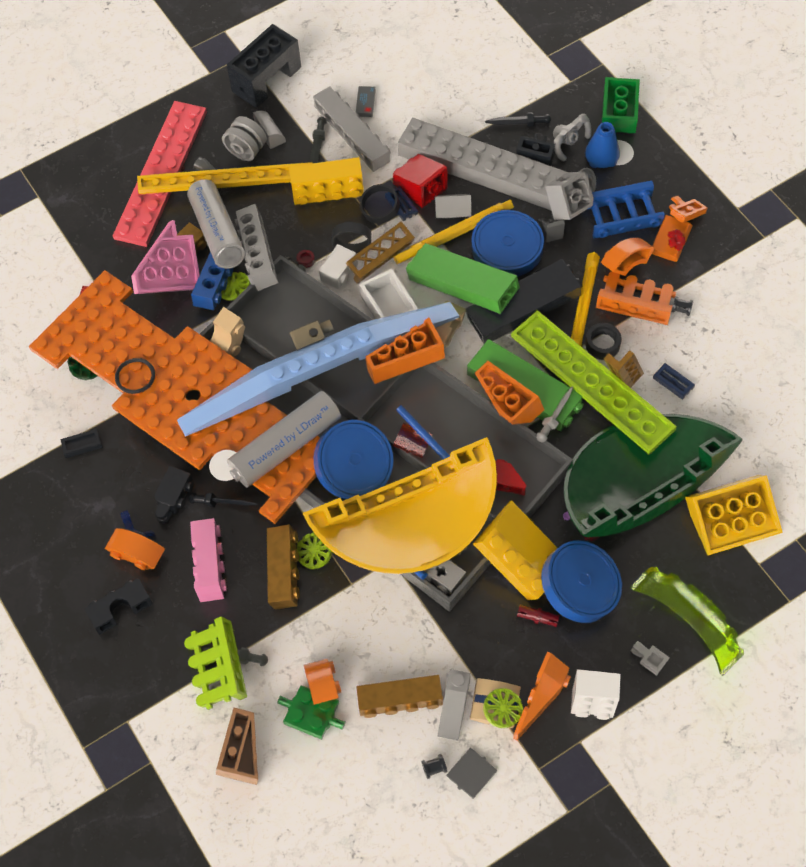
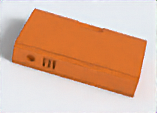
M665 215L652 245L654 247L652 254L677 262L682 250L677 251L674 247L670 248L668 245V240L670 239L667 236L668 232L678 229L683 233L682 237H685V240H687L692 224L689 222L683 223L675 217Z

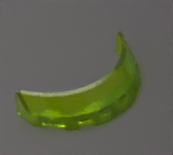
M650 567L630 587L635 592L646 594L662 602L680 615L704 640L712 652L719 673L722 676L744 655V649L739 647L736 640L738 637L737 632L725 622L726 616L706 595L692 584H684L679 576L673 573L667 575L659 572L657 567Z

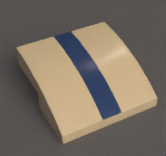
M477 678L470 719L488 725L491 724L486 719L483 711V704L487 695L495 689L506 688L519 696L521 687L505 682ZM509 695L508 701L513 699V697ZM488 701L489 705H495L491 701ZM514 702L511 706H518V705H517L516 702ZM488 710V712L492 714L494 710ZM496 715L493 720L497 721L498 716ZM503 718L502 723L506 724V721Z

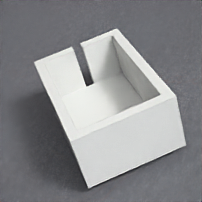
M392 269L359 284L360 296L375 319L418 309Z
M577 670L572 689L571 713L576 714L577 717H588V715L593 714L602 720H607L609 717L613 718L619 701L620 674Z

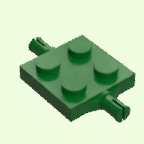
M300 686L292 700L280 696L277 704L288 708L283 721L284 725L321 740L331 725L341 730L345 726L346 721L335 718V711L339 700L334 699L314 705L310 688Z

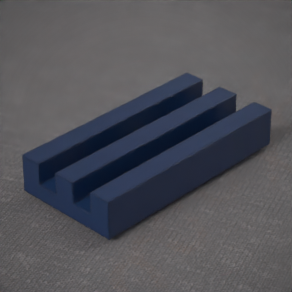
M400 186L395 188V192L399 193L411 209L409 211L399 198L400 207L397 214L404 222L406 218H412L413 214L417 215L418 210ZM390 192L385 193V198L394 207L395 196Z
M666 363L653 375L654 380L682 400L695 387L693 382ZM664 370H665L666 372H668L670 375H672L673 377H670L668 374H666V373L664 372ZM679 380L681 383H683L684 385H686L687 388L684 387L682 384H680V383L677 382V381Z

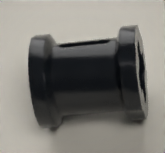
M675 296L671 312L677 311L690 316L693 300L686 301Z
M439 754L437 758L421 761L427 779H430L434 774L448 772L442 754Z

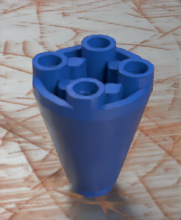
M603 122L598 126L586 147L585 156L589 165L593 168L614 167L620 157L615 129L609 122Z

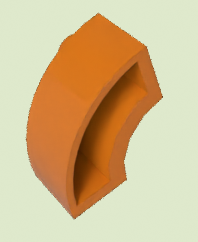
M629 238L619 242L607 251L601 263L614 273L626 276L634 266L647 263L654 247L641 238Z
M120 528L115 529L105 547L114 559L130 561L141 570L154 569L165 550L161 545L140 534Z
M328 658L304 664L314 705L339 698L338 694L341 693L339 681H334L332 675L336 673L333 661L329 662Z

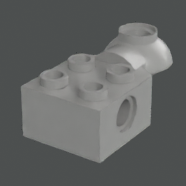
M583 168L579 172H568L545 186L554 220H570L593 206L592 192L596 189V176L590 168Z

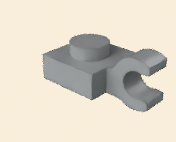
M637 641L631 649L633 654L643 658L640 664L656 676L669 660L667 655L653 645L650 649H647L642 643Z

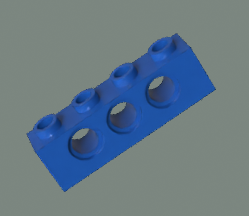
M211 252L191 296L193 306L215 310L216 305L221 301L222 290H225L227 287V278L232 276L233 268L224 269L217 266Z

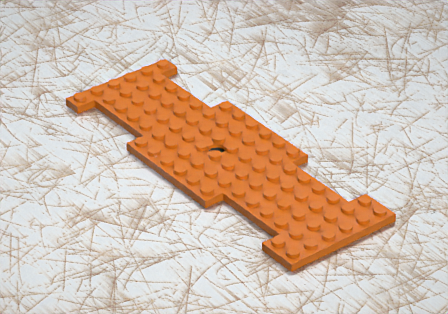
M105 270L29 345L32 352L56 369H59L71 356L118 389L123 394L112 404L113 409L198 470H201L219 451L232 450L237 453L287 416L266 401L185 437L177 419L252 371V369L188 326L176 338L158 328L123 304L133 293L132 288ZM132 358L145 359L155 369L153 384L144 392L137 394L122 391L115 382V373L118 367L126 360ZM142 362L127 364L119 374L121 385L129 390L141 389L151 379L150 368ZM191 390H197L201 395L198 400L188 401L186 394ZM319 436L313 438L252 484L270 497L259 509V512L274 524L277 523L317 476L313 457L316 444L320 439Z

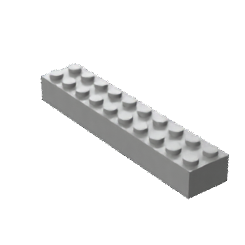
M413 117L398 141V156L410 159L417 154L423 155L445 165L448 174L551 210L545 186L568 173Z

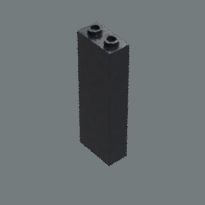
M561 259L518 281L520 288L501 314L475 304L466 308L467 318L483 344L488 339L494 341L515 330L537 310L544 315L581 296L582 283L578 277L575 278L571 266L569 264L566 265L564 260Z

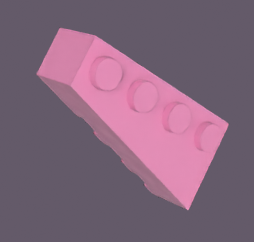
M214 518L190 522L191 541L193 548L195 547V550H192L195 565L193 567V574L195 576L194 589L200 602L224 599V592L227 591L226 580H222V573H225L224 562L220 561V555L223 554L222 543H218V537L221 536L220 525H216Z

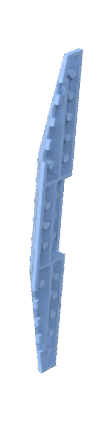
M451 302L356 324L256 367L177 419V422L186 437L291 391V386L353 359L363 360L366 358L365 356L383 345H389L394 342V338L399 335L403 336L410 332L412 327L420 326L427 318H430L436 328L459 318V314Z

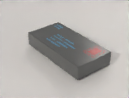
M358 87L356 113L359 117H373L375 87Z

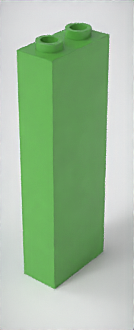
M427 243L418 250L416 256L406 267L410 281L501 314L520 288L517 275Z
M490 339L485 342L467 365V375L479 382L475 372L487 361H490L538 395L544 411L537 418L542 421L544 418L552 416L561 399L570 389L567 385ZM572 390L570 397L556 418L559 424L555 429L560 432L565 426L569 427L573 421V415L575 413L578 414L583 408V398L575 390Z

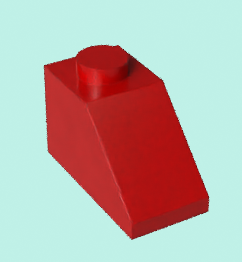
M502 459L495 460L497 473L496 490L525 496L526 484L512 464Z

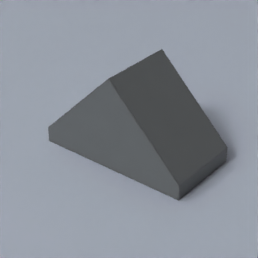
M553 215L538 219V224L542 229L546 242L563 238L564 220H554Z

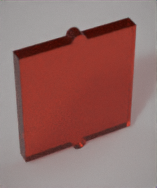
M403 422L393 446L406 451V453L423 458L428 443L409 424Z

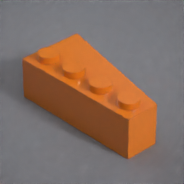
M430 318L425 319L424 323L420 326L412 327L407 334L394 338L395 341L389 345L385 344L365 356L367 370L374 384L445 359L444 344Z

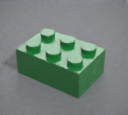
M605 77L601 123H611L615 132L636 133L640 79Z

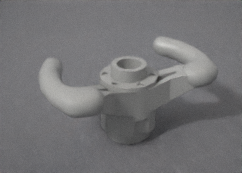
M586 114L579 115L567 126L561 124L555 127L553 131L555 153L561 161H565L567 158L561 151V144L573 145L578 140V130L583 123L585 126V138L589 139L591 137V123Z

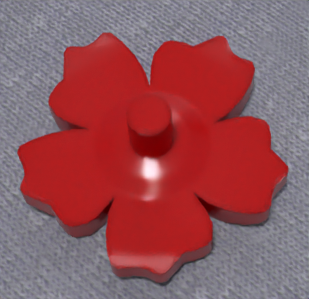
M678 229L668 232L667 236L670 238L668 245L670 248L674 247L677 251L682 250L686 242L685 237H682L683 233Z

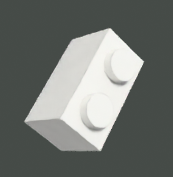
M337 244L319 270L320 281L339 289L342 284L347 282L352 271L346 262L354 257L356 252ZM357 260L353 262L355 267L358 265Z

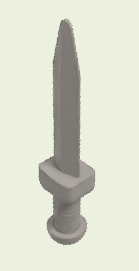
M573 386L563 396L552 416L544 418L542 422L544 427L536 435L539 442H545L550 430L558 426L559 423L556 421V418L570 397Z

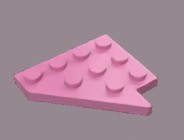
M175 220L170 221L131 276L134 294L193 290L200 276L193 235L177 236Z

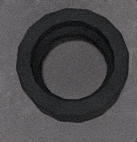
M608 323L593 325L586 335V350L594 358L604 360L608 354L615 357L621 346V333L615 326ZM598 334L609 335L614 340V346L607 349L598 348L593 344L592 339Z

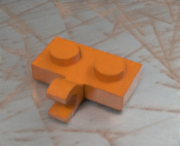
M679 196L671 198L675 204L669 205L670 214L680 222L684 223L706 214L707 207L695 199L684 202Z

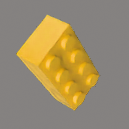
M359 157L289 167L294 205L339 200L349 197L355 198L362 196L364 193Z

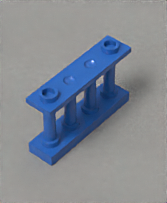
M647 181L592 192L593 206L588 209H592L597 224L594 225L593 238H604L609 235L649 227L654 228L661 225L665 214L664 212L655 213L650 199L654 189L653 182ZM643 199L648 215L638 217L633 200ZM625 202L631 218L621 220L616 204ZM609 206L614 221L604 223L599 207Z

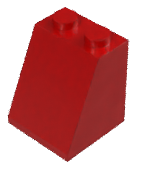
M417 154L415 157L410 158L402 167L394 171L393 184L396 187L400 186L411 200L423 208L435 199V195H440L447 189V167Z

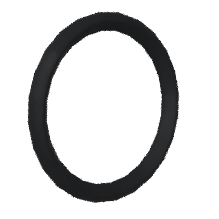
M142 358L126 360L118 367L115 373L117 386L122 391L130 394L144 392L153 384L155 379L154 367L150 362ZM132 362L146 364L151 370L149 383L137 390H129L123 387L119 381V374L127 364Z

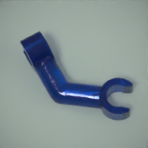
M128 510L120 513L126 530L144 537L149 535L155 536V533L151 530L145 532L135 530Z

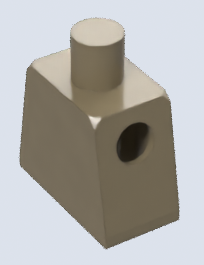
M330 319L322 323L316 320L289 333L298 350L324 339V334L334 330ZM317 329L318 334L312 336L310 330Z

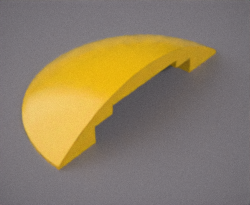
M486 437L452 451L450 457L432 464L431 467L362 496L356 495L344 501L341 498L335 499L306 511L303 515L312 531L326 547L339 557L358 567L391 574L413 573L430 569L450 560L465 549L478 535L490 514L495 498L497 479L496 464L491 445Z

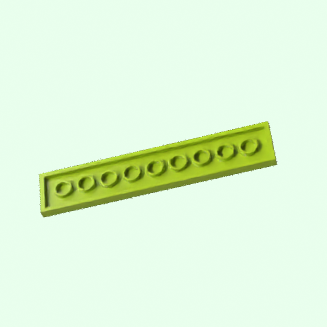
M538 310L511 333V337L569 387L573 386V390L579 393L584 400L648 454L652 453L676 430V425Z

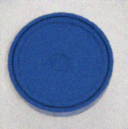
M514 210L496 211L482 218L473 230L472 255L477 262L519 277L533 270L542 258L544 246L542 229L527 214Z
M347 420L332 426L320 437L314 451V469L320 483L326 490L339 498L349 499L356 495L362 496L379 489L387 483L393 469V452L388 439L376 426L361 420Z
M570 541L552 552L543 565L541 580L544 593L553 608L567 619L579 623L595 622L610 613L617 606L622 593L621 576L612 558L600 547L586 541Z

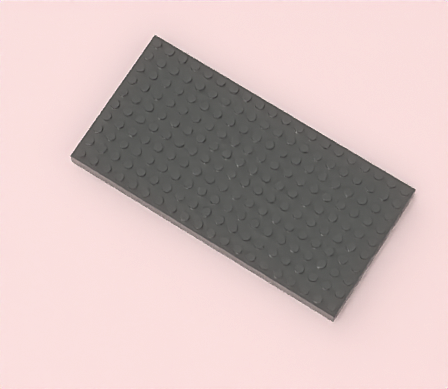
M281 255L273 262L278 279L277 284L259 291L255 284H250L226 308L239 316L245 326L243 339L240 344L241 350L234 358L252 370L296 351L297 349L289 333L296 328L316 320L322 323L330 319L334 330L325 333L326 338L356 324L373 320ZM213 322L200 333L209 341L214 333ZM317 329L310 330V334L312 336L318 334ZM356 358L291 386V391L267 401L288 415L318 392H325L336 404L341 418L317 435L319 437L333 425L347 420H361L376 426L388 439L393 452L392 473L384 486L431 467L432 464L443 460L396 411L400 405L413 416L449 455L452 451L487 437L494 459H502L512 464L526 484V494L524 496L496 490L494 502L484 526L467 546V550H462L460 556L457 554L454 558L450 559L451 562L466 571V579L451 596L443 594L436 588L437 586L425 579L422 580L414 572L401 574L449 612L491 564L473 545L475 540L511 500L530 519L566 477L568 467L573 462V459L549 442H539L536 438L537 434L523 424L509 423L498 414L493 403L436 363L428 364L374 384L367 370L366 358L363 360ZM191 390L186 394V399L188 401L198 400L201 394L197 390ZM317 476L299 496L313 508L339 498L326 490Z

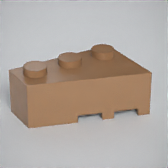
M233 707L216 768V775L257 785L258 772L254 712Z

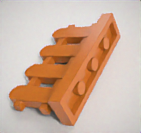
M613 271L608 276H604L603 282H606L605 289H600L596 308L668 325L673 307L669 303L671 298H675L676 295L671 284H664L661 289L655 287V282L650 279L646 280L644 284L637 283L638 279L633 275L628 276L626 280L619 279L620 274ZM617 285L624 286L622 293L615 292ZM635 289L642 291L640 298L633 296ZM653 293L660 295L658 302L651 300Z

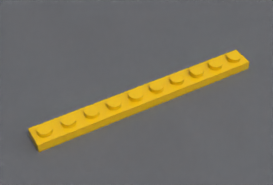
M312 162L137 176L139 194L188 191L194 182L204 179L212 181L217 188L291 182L290 166L312 164Z

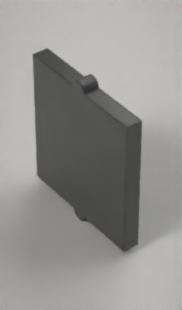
M470 747L446 776L458 786L459 790L462 789L474 799L494 776L497 769L486 761V757H481Z

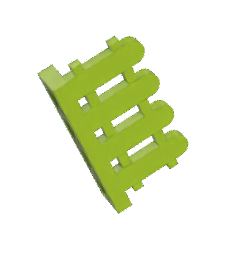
M224 617L214 619L215 624H210L207 630L200 633L197 631L191 632V636L186 638L184 642L187 649L195 651V655L189 658L188 665L199 671V674L193 677L192 684L197 688H202L203 691L202 694L197 696L196 704L203 708L206 707L208 710L213 708V704L222 700L225 702L232 701L231 697L238 700L247 698L232 623ZM212 642L213 648L201 651L202 646ZM216 661L217 667L205 670V665ZM217 681L221 682V686L209 690L210 684Z

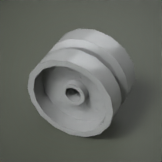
M239 116L223 134L222 141L231 154L241 160L251 161L255 158L259 149L266 143L267 136L256 122L247 117Z

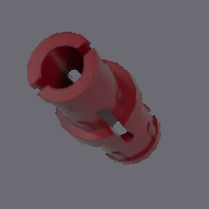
M520 604L517 617L532 620L536 624L540 622L557 627L560 616L542 611V608L534 609Z

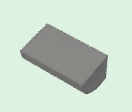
M266 111L253 112L254 122L264 130L267 136L266 143L270 149L286 142L285 137Z
M435 195L436 218L471 217V195Z

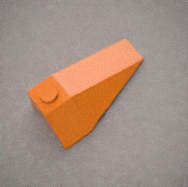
M487 361L475 372L476 377L498 414L509 423H531L544 411L538 395L490 361Z
M547 652L537 675L536 686L530 692L527 701L528 705L527 707L525 706L514 732L513 739L518 740L561 693L562 688H567L571 676L568 675L569 667L550 652Z

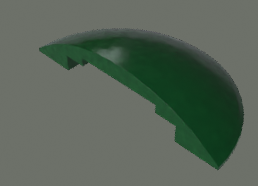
M662 414L677 426L676 430L652 453L648 454L620 429L612 425L587 441L576 453L573 462L568 467L564 482V499L569 516L584 537L607 536L644 524L668 511L698 489L730 457L742 442V438L726 427L703 418L681 414Z

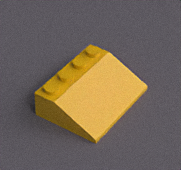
M756 475L685 497L690 516L707 555L783 533L767 475Z
M511 500L475 540L473 545L527 600H536L544 593L541 580L543 565L548 556L557 547Z

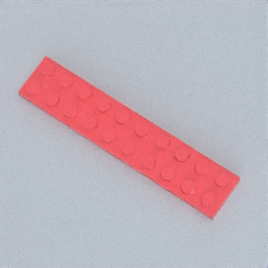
M174 101L141 175L181 172L206 116L207 109L205 107ZM137 181L114 231L113 238L147 247L171 192L139 194Z

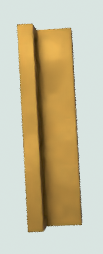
M402 221L346 262L347 266L355 274L353 279L357 284L412 244L415 237ZM400 228L406 236L396 238L395 231ZM390 240L391 247L381 248V241ZM369 250L378 251L375 259L367 258ZM356 260L364 261V267L359 271L353 265V262Z
M630 350L620 361L610 354L604 358L610 371L630 388L644 374L635 354Z

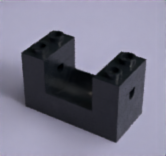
M271 24L227 64L232 92L255 108L260 106L268 98L265 82L278 70L291 77L301 68L298 39L276 25Z

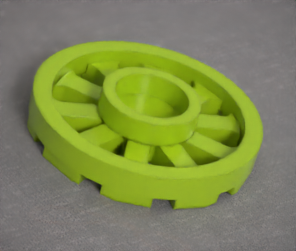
M233 272L232 276L227 278V287L225 290H222L221 297L229 301L235 300L251 284L248 276L242 272Z
M314 532L305 535L297 545L299 562L308 569L323 567L329 562L333 553L328 547L323 545L321 540L318 542L319 538Z
M499 688L487 695L484 700L483 711L486 719L493 726L510 728L520 720L523 705L519 696L512 690ZM509 695L513 697L510 701H508ZM488 701H491L495 705H489ZM514 702H516L518 706H511V705H512ZM488 710H494V712L490 714ZM496 715L498 716L497 721L493 720ZM503 718L505 719L506 724L502 723Z

